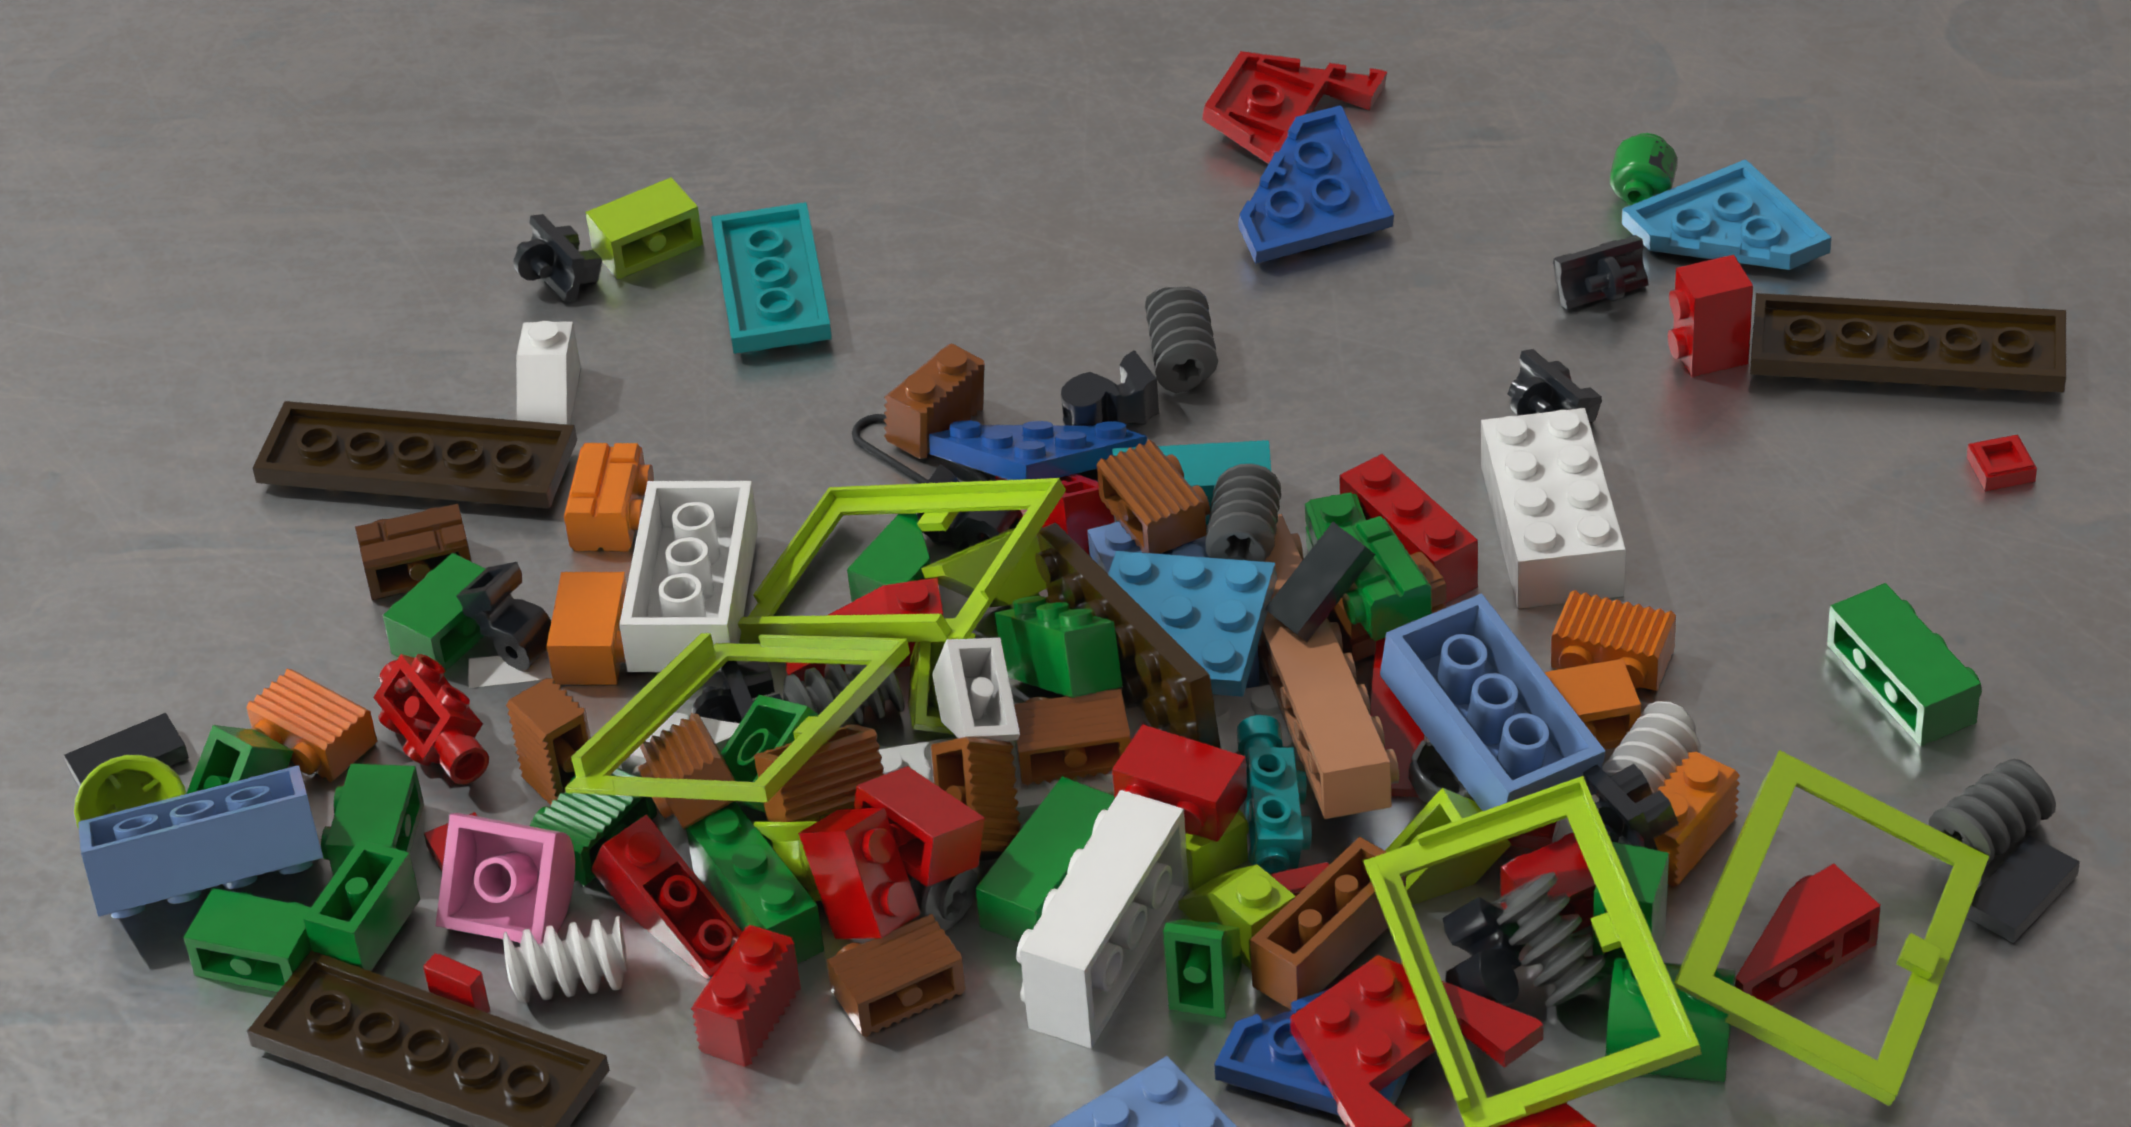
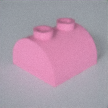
M462 813L450 814L435 926L503 939L504 932H507L511 941L521 943L523 930L530 929L537 944H542L547 926H553L556 933H558L570 904L575 877V854L570 837L566 833Z

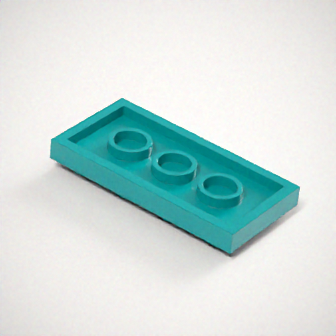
M807 202L711 216L733 354L750 351L758 352L770 348L810 344L815 341L832 339Z

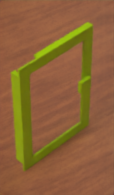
M1059 478L829 487L754 592L753 596L758 603L748 617H741L738 622V627L741 630L739 643H760V635L907 638V642H946L948 639H968L1066 489ZM1028 509L956 618H944L942 614L773 616L843 516L924 513L917 523L923 532L946 531L959 512Z
M701 633L571 756L576 778L565 787L566 793L768 802L910 654L907 638L760 635V644L715 643L713 645L711 633ZM727 661L867 665L818 717L808 716L793 732L795 740L755 782L610 776Z
M1779 750L1748 813L1674 981V987L1728 1014L1725 1022L1890 1106L1898 1095L1989 856ZM1795 786L1953 866L1925 939L1910 932L1896 964L1910 971L1911 974L1877 1060L1713 976Z
M1583 776L1417 835L1418 842L1363 861L1465 1127H1498L1701 1054L1697 1038ZM1567 818L1607 910V913L1590 918L1593 929L1604 953L1620 947L1623 948L1660 1037L1487 1098L1401 877Z

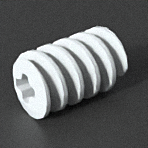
M1656 701L1649 704L1623 738L1620 745L1617 746L1609 760L1603 765L1602 770L1611 777L1628 766L1635 764L1643 772L1652 793L1658 791V787L1664 786V780L1670 779V773L1676 772V766H1682V759H1688L1689 752L1701 753V744L1695 734L1696 726L1692 717L1682 706L1671 702Z
M620 916L615 917L612 934L606 933L599 919L592 920L589 937H583L576 922L570 923L566 940L563 941L560 940L553 926H547L542 944H537L530 929H524L520 947H514L507 932H504V954L508 979L513 992L521 1004L529 1002L533 985L536 986L543 1000L552 999L556 982H559L566 997L575 995L579 979H582L590 994L598 992L602 975H605L612 990H619L622 987L624 974L627 972V958Z

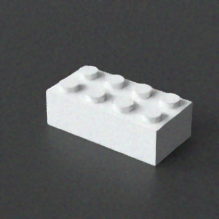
M1585 408L1481 420V469L1517 608L1564 604L1570 592L1574 590L1580 595L1587 592L1591 597L1597 594L1601 599L1605 597H1624L1626 549Z
M647 481L619 624L627 672H661L701 633H711L713 645L715 643L739 644L741 630L738 627V622L741 617H744L758 532L752 481Z
M1120 790L1109 809L1100 811L1095 820L1091 838L1084 849L1079 848L1074 852L1068 866L1067 876L1059 889L1053 888L1048 893L1043 905L1042 916L1033 930L1027 929L1023 933L1017 947L1016 959L1018 963H1021L1023 976L1020 996L1021 1001L1026 1004L1028 1029L1092 1049L1162 933L1166 922L1169 921L1177 908L1178 901L1183 898L1189 888L1183 808Z

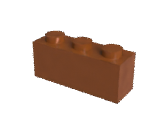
M1359 836L1250 939L1252 987L1291 1009V1002L1323 991L1388 928L1363 862L1364 860L1387 853L1385 850ZM1405 875V876H1402L1401 879H1402L1403 884H1404L1405 889H1406V875Z

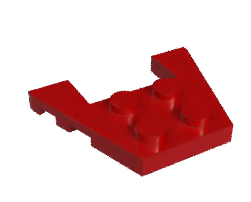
M1240 51L1204 105L1202 120L1269 164L1275 152H1279L1285 142L1288 130L1295 118L1312 113L1323 95L1370 111L1385 87L1387 71L1370 68L1369 75L1346 72L1347 65L1329 63L1326 69L1300 66V59Z
M1377 955L1290 1016L1291 1033L1322 1086L1326 1085L1337 1103L1338 1113L1346 1127H1412V1120L1383 1097L1379 1091L1435 1052L1436 1049L1404 966ZM1442 981L1462 1035L1502 1067H1507L1543 1040L1544 1024L1538 1019Z

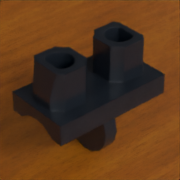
M544 214L530 216L529 224L532 227L531 241L521 242L517 246V252L513 260L516 272L525 280L534 281L542 278L564 302L577 300L580 285L595 284L599 281L602 258L594 250L578 251L580 245L578 233L570 225L555 227Z
M1634 235L1621 240L1600 244V246L1577 253L1555 257L1553 266L1561 306L1565 309H1571L1605 298L1615 301L1623 298L1625 292L1649 286L1643 264V239Z
M1534 349L1521 351L1519 357L1521 363L1520 372L1511 383L1508 395L1511 397L1510 406L1513 413L1519 416L1585 408L1589 423L1596 421L1602 403V396L1591 387L1580 389L1571 381L1570 370L1560 361L1548 362Z
M727 661L721 667L725 678L722 688H716L715 686L705 687L702 695L694 702L692 713L699 714L700 717L740 724L755 701H752V699L757 698L758 695L764 696L775 693L768 663L751 661L738 665L737 661ZM780 693L768 696L782 700Z
M1598 764L1583 772L1585 780L1599 794V801L1595 802V805L1611 842L1618 843L1619 838H1621L1627 845L1658 851L1654 839L1679 825L1669 799L1660 790L1652 793L1643 772L1635 764L1628 766L1611 777Z

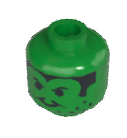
M1642 133L1627 138L1616 149L1610 172V186L1618 197L1630 205L1668 191L1673 187L1678 157L1674 149L1658 135Z

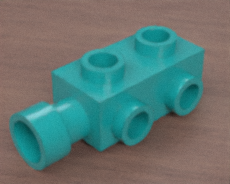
M1267 715L1250 716L1242 720L1236 728L1238 750L1242 756L1246 757L1247 798L1244 804V814L1249 825L1248 858L1251 866L1259 865L1269 875L1297 869L1301 850H1310L1311 819L1310 816H1301L1300 804H1305L1306 773L1305 770H1296L1294 747H1283L1280 722L1274 717Z

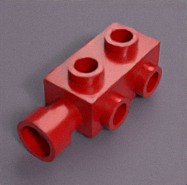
M400 654L397 660L389 662L380 672L379 679L382 684L373 697L382 708L378 715V720L389 730L402 734L407 739L403 746V751L415 762L425 766H430L432 762L440 764L449 777L457 784H468L477 780L483 775L489 765V754L475 738L483 723L469 707L470 699L463 692L452 687L443 676L445 669L434 659L423 654H417L415 658Z

